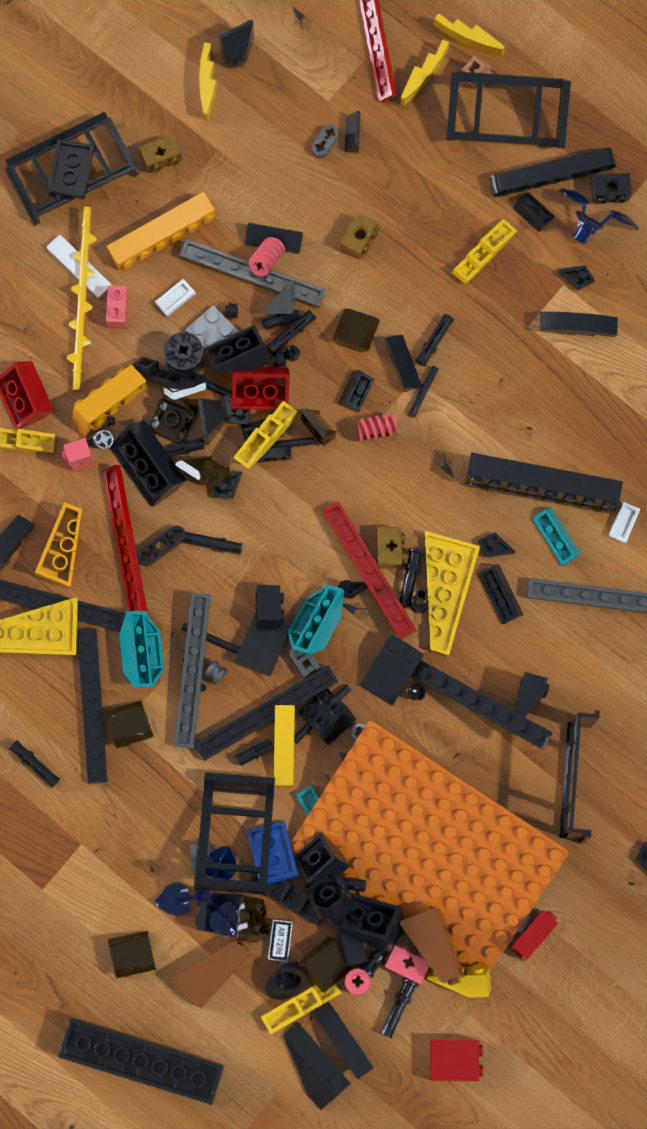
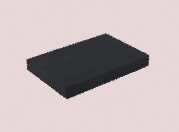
M58 139L47 191L48 194L85 200L95 145Z
M255 613L235 663L271 677L288 637L287 631L292 623L284 620L281 621L280 628H256Z

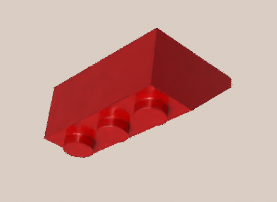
M33 361L15 362L0 375V395L16 430L43 420L54 411Z
M260 367L256 370L232 371L231 409L276 410L282 401L289 405V367Z

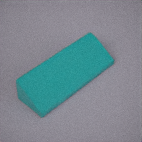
M552 507L546 508L532 518L562 566L582 555Z

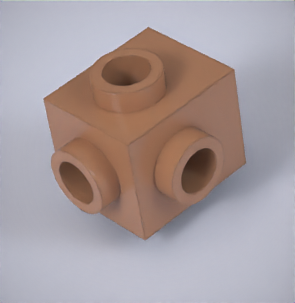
M476 56L462 68L463 72L492 74L490 71L492 67L485 60L481 61ZM468 82L473 87L477 85L476 82Z

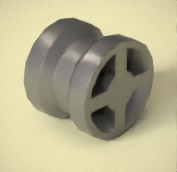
M107 430L97 431L92 439L94 446L98 449L109 448L114 440L113 435Z
M215 660L205 671L204 675L210 677L216 685L223 679L228 670L222 668L220 663Z

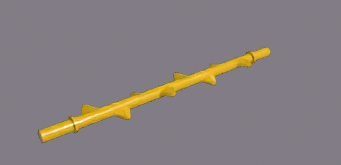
M84 207L83 225H81V251L73 254V258L80 262L79 284L71 287V291L78 295L77 319L69 322V326L76 330L75 352L67 356V360L74 364V369L72 370L73 391H80L82 348L90 344V340L83 336L85 313L93 308L92 305L85 302L87 279L95 275V272L88 268L89 245L97 241V237L90 234L91 207Z

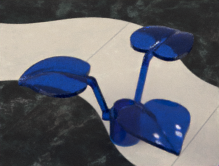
M561 188L559 190L582 206V211H576L579 223L573 238L583 244H586L589 237L594 235L598 229H603V225L610 218H615L624 224L634 226L636 230L639 229L638 225L629 216L616 210H611V214L600 223L585 213L586 204L589 205L590 201L584 195L570 189Z
M229 846L219 847L207 857V862L237 865ZM206 869V875L213 876L215 879L229 880L236 873L233 871ZM172 883L155 900L156 905L161 910L175 916H181L190 911L191 903L189 900L196 899L200 903H209L216 908L209 917L211 929L219 935L235 936L238 907L231 902H225L219 907L212 901L213 891L198 890L195 895L189 896V889L182 883Z

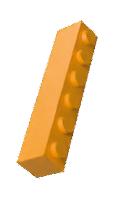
M202 192L107 246L108 253L119 270L128 269L135 261L146 259L151 252L162 250L167 243L178 241L183 234L194 232L199 225L210 223L216 216L215 209L205 193Z

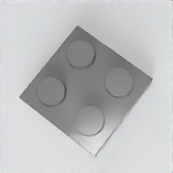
M214 305L186 329V332L192 333L200 339L203 349L239 332Z

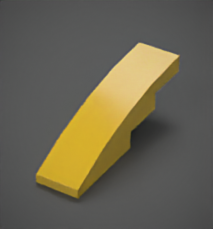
M439 13L434 18L433 26L465 46L502 57L504 54L505 46L478 25L471 30L459 19L452 24Z
M442 40L436 55L428 53L422 68L414 67L401 96L400 105L405 106L431 80L448 51V41Z
M204 42L201 56L199 82L204 120L208 121L217 91V81L212 80L215 71L214 62L210 61L212 44Z
M503 219L480 240L479 244L453 269L452 273L466 285L516 234L517 230Z
M282 401L273 415L269 414L259 429L256 427L233 458L250 469L285 432L299 412Z
M0 428V450L54 453L55 434L24 429Z
M275 705V786H293L295 705Z
M337 982L325 993H322L315 985L263 1015L261 1018L270 1034H273L340 995L342 991Z

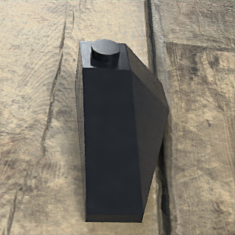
M298 1022L283 1036L307 1095L322 1110L351 1083Z

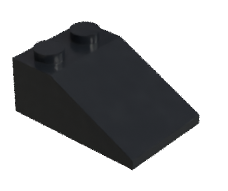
M255 325L204 348L214 372L256 370L273 362Z
M391 633L360 686L393 706L423 659L424 654Z
M525 672L520 682L513 711L527 717L541 699L545 698L548 694L550 684H547L548 678Z
M351 893L354 909L345 918L339 920L336 924H331V926L370 947L390 952L401 927L400 921L404 920L401 906Z

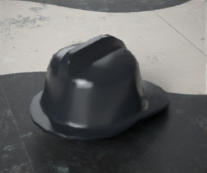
M287 961L279 964L275 974L265 984V992L270 998L276 1000L287 999L306 983L307 977L298 965V961Z

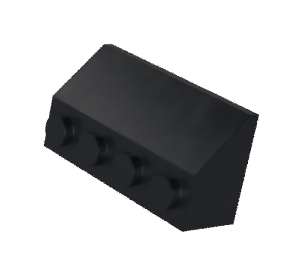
M145 420L130 424L110 446L151 507L176 492L187 481Z

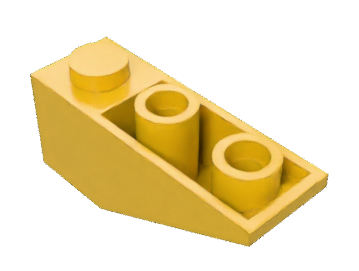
M461 966L465 977L460 978L459 983L451 986L448 983H442L432 968L429 970L427 979L469 998L489 997L491 991L489 966Z

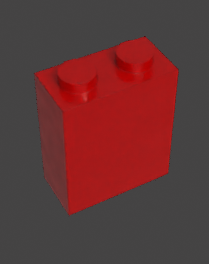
M542 910L509 948L523 961L528 960L559 924L556 921L557 917L549 910L546 912Z
M430 1040V1081H479V1077H483V1065H479V1057H483V1044H479V1040Z

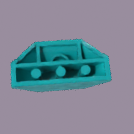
M325 585L321 590L304 600L287 631L291 647L294 651L311 655L325 649L342 617L343 589Z
M127 611L119 634L123 673L134 688H153L164 671L160 631L148 617L146 611Z

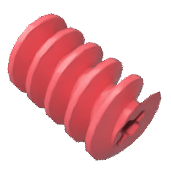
M266 238L249 259L251 271L258 276H266L285 252L284 244L277 238Z
M390 413L389 419L386 414H383L382 420L376 415L374 421L369 416L367 422H365L364 418H360L359 424L357 422L360 442H363L364 436L370 441L371 435L374 436L375 440L378 439V434H381L384 439L387 432L390 437H393L394 431L398 435L396 419L393 413Z
M354 969L347 974L345 987L348 992L353 995H362L368 990L370 977L364 970ZM356 977H360V981H363L359 988L355 987V984L352 983V980H355Z

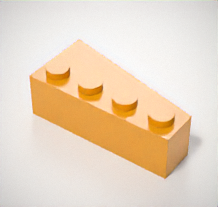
M132 364L127 368L123 367L114 378H108L102 384L103 386L99 389H93L88 394V397L84 400L79 399L74 404L71 418L72 425L84 438H87L90 435L89 431L94 426L99 428L108 414L113 416L118 412L122 402L126 405L145 388L146 380Z
M64 502L35 571V576L71 590L82 509Z

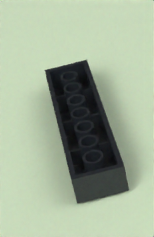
M471 452L465 484H469L468 486L472 488H480L481 486L493 492L502 490L506 491L509 495H517L518 493L525 495L529 499L539 497L544 498V501L550 503L559 501L566 506H574L575 504L580 505L583 509L592 510V508L600 509V512L611 513V511L615 512L619 504L623 481Z
M73 1018L69 1020L58 1058L213 1105L225 1066Z

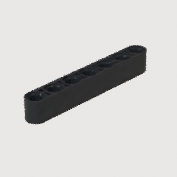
M607 147L498 173L489 177L493 196L502 197L614 169L617 165L612 148Z

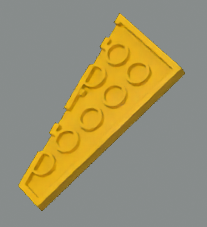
M425 531L430 651L449 656L480 546Z
M78 597L0 619V652L76 655Z

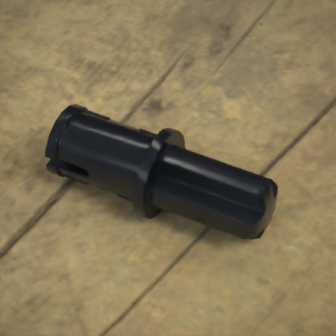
M295 309L292 314H277L262 319L263 327L265 330L278 326L284 327L285 323L295 319L298 320L300 314Z
M203 438L187 442L183 440V443L168 446L167 453L170 457L185 453L189 455L190 452L204 450Z
M267 739L254 747L251 745V748L235 756L240 766H243L254 759L258 760L259 756L273 750L274 745L270 739Z

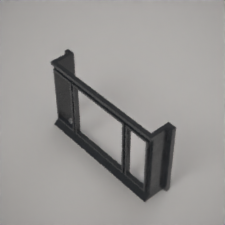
M452 72L446 140L454 141V139L544 145L565 149L571 81L562 78ZM459 81L477 83L473 133L455 132ZM483 83L536 87L532 137L479 133ZM542 87L561 88L556 138L538 137Z
M106 112L5 160L7 164L5 171L34 226L41 223L40 216L76 198L66 196L57 198L56 195L49 194L52 201L36 209L15 167L31 160L48 191L49 181L36 157L56 148L58 139L71 141L84 134L89 144L95 145L94 153L106 175L88 183L86 194L129 172L132 173L133 177L140 174L111 118L107 117ZM103 124L106 125L127 164L112 172L89 132Z
M595 710L593 714L577 713L573 722H567L559 838L579 840V844H584L591 838V830L573 828L580 727L591 728L599 719V710ZM573 750H574L573 772H572V786H571V801H570V803H569L570 783H571V769H572V754H573ZM570 812V815H569V828L567 829V825H568V813Z
M205 772L194 892L207 890L266 896L275 778ZM213 792L266 796L265 811L212 807ZM211 814L264 818L260 866L207 862ZM207 869L258 873L260 877L259 882L205 878Z

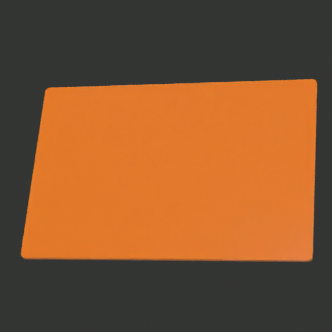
M372 720L366 724L290 843L293 854L297 855L320 832L324 833L342 852L350 866L340 877L367 881L365 892L349 890L351 893L401 906L404 920L435 907L441 909L460 965L463 967H472L474 965L489 966V972H491L569 854L567 848Z

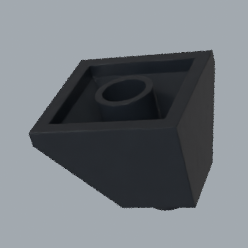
M252 19L219 35L220 51L230 69L242 66L248 59L254 40V24Z
M198 399L205 445H209L225 425L224 418H228L227 408L222 407V401Z
M322 832L294 857L308 885H313L315 881L325 876L328 878L340 877L350 867L342 852Z

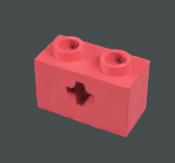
M108 285L106 312L108 328L127 329L129 295L127 286Z
M86 438L63 445L65 449L62 452L67 467L71 466L73 472L95 465Z
M402 944L399 947L395 945L384 968L421 985L429 964L421 953H418L416 956L410 953L411 949ZM411 958V963L414 966L406 969L403 960Z

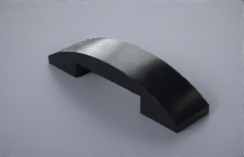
M142 357L132 364L149 381L170 389L182 390L193 388L206 379V375L192 371L183 376L160 369L159 361Z

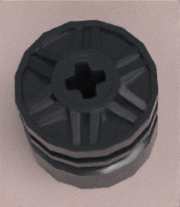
M178 332L166 341L164 357L170 372L184 376L189 371L196 373L202 371L205 364L203 345L197 336L189 332Z

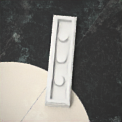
M59 235L47 246V250L79 280L80 262L73 258V254L77 253V251ZM88 262V268L94 271L95 275L87 279L86 287L100 299L108 291V285L112 286V284Z

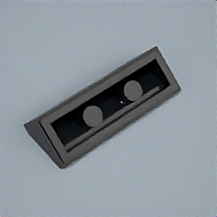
M248 223L245 238L246 245L259 247L266 238L274 237L284 244L285 252L300 254L303 232Z
M403 335L385 338L386 346L404 393L422 387Z
M494 564L478 573L503 625L523 616V612L499 564Z

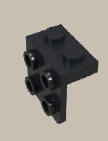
M329 689L316 695L299 711V715L319 734L327 745L336 740L343 731L356 721L350 709Z
M201 890L197 899L199 913L195 919L197 930L211 933L235 934L240 897L244 895Z

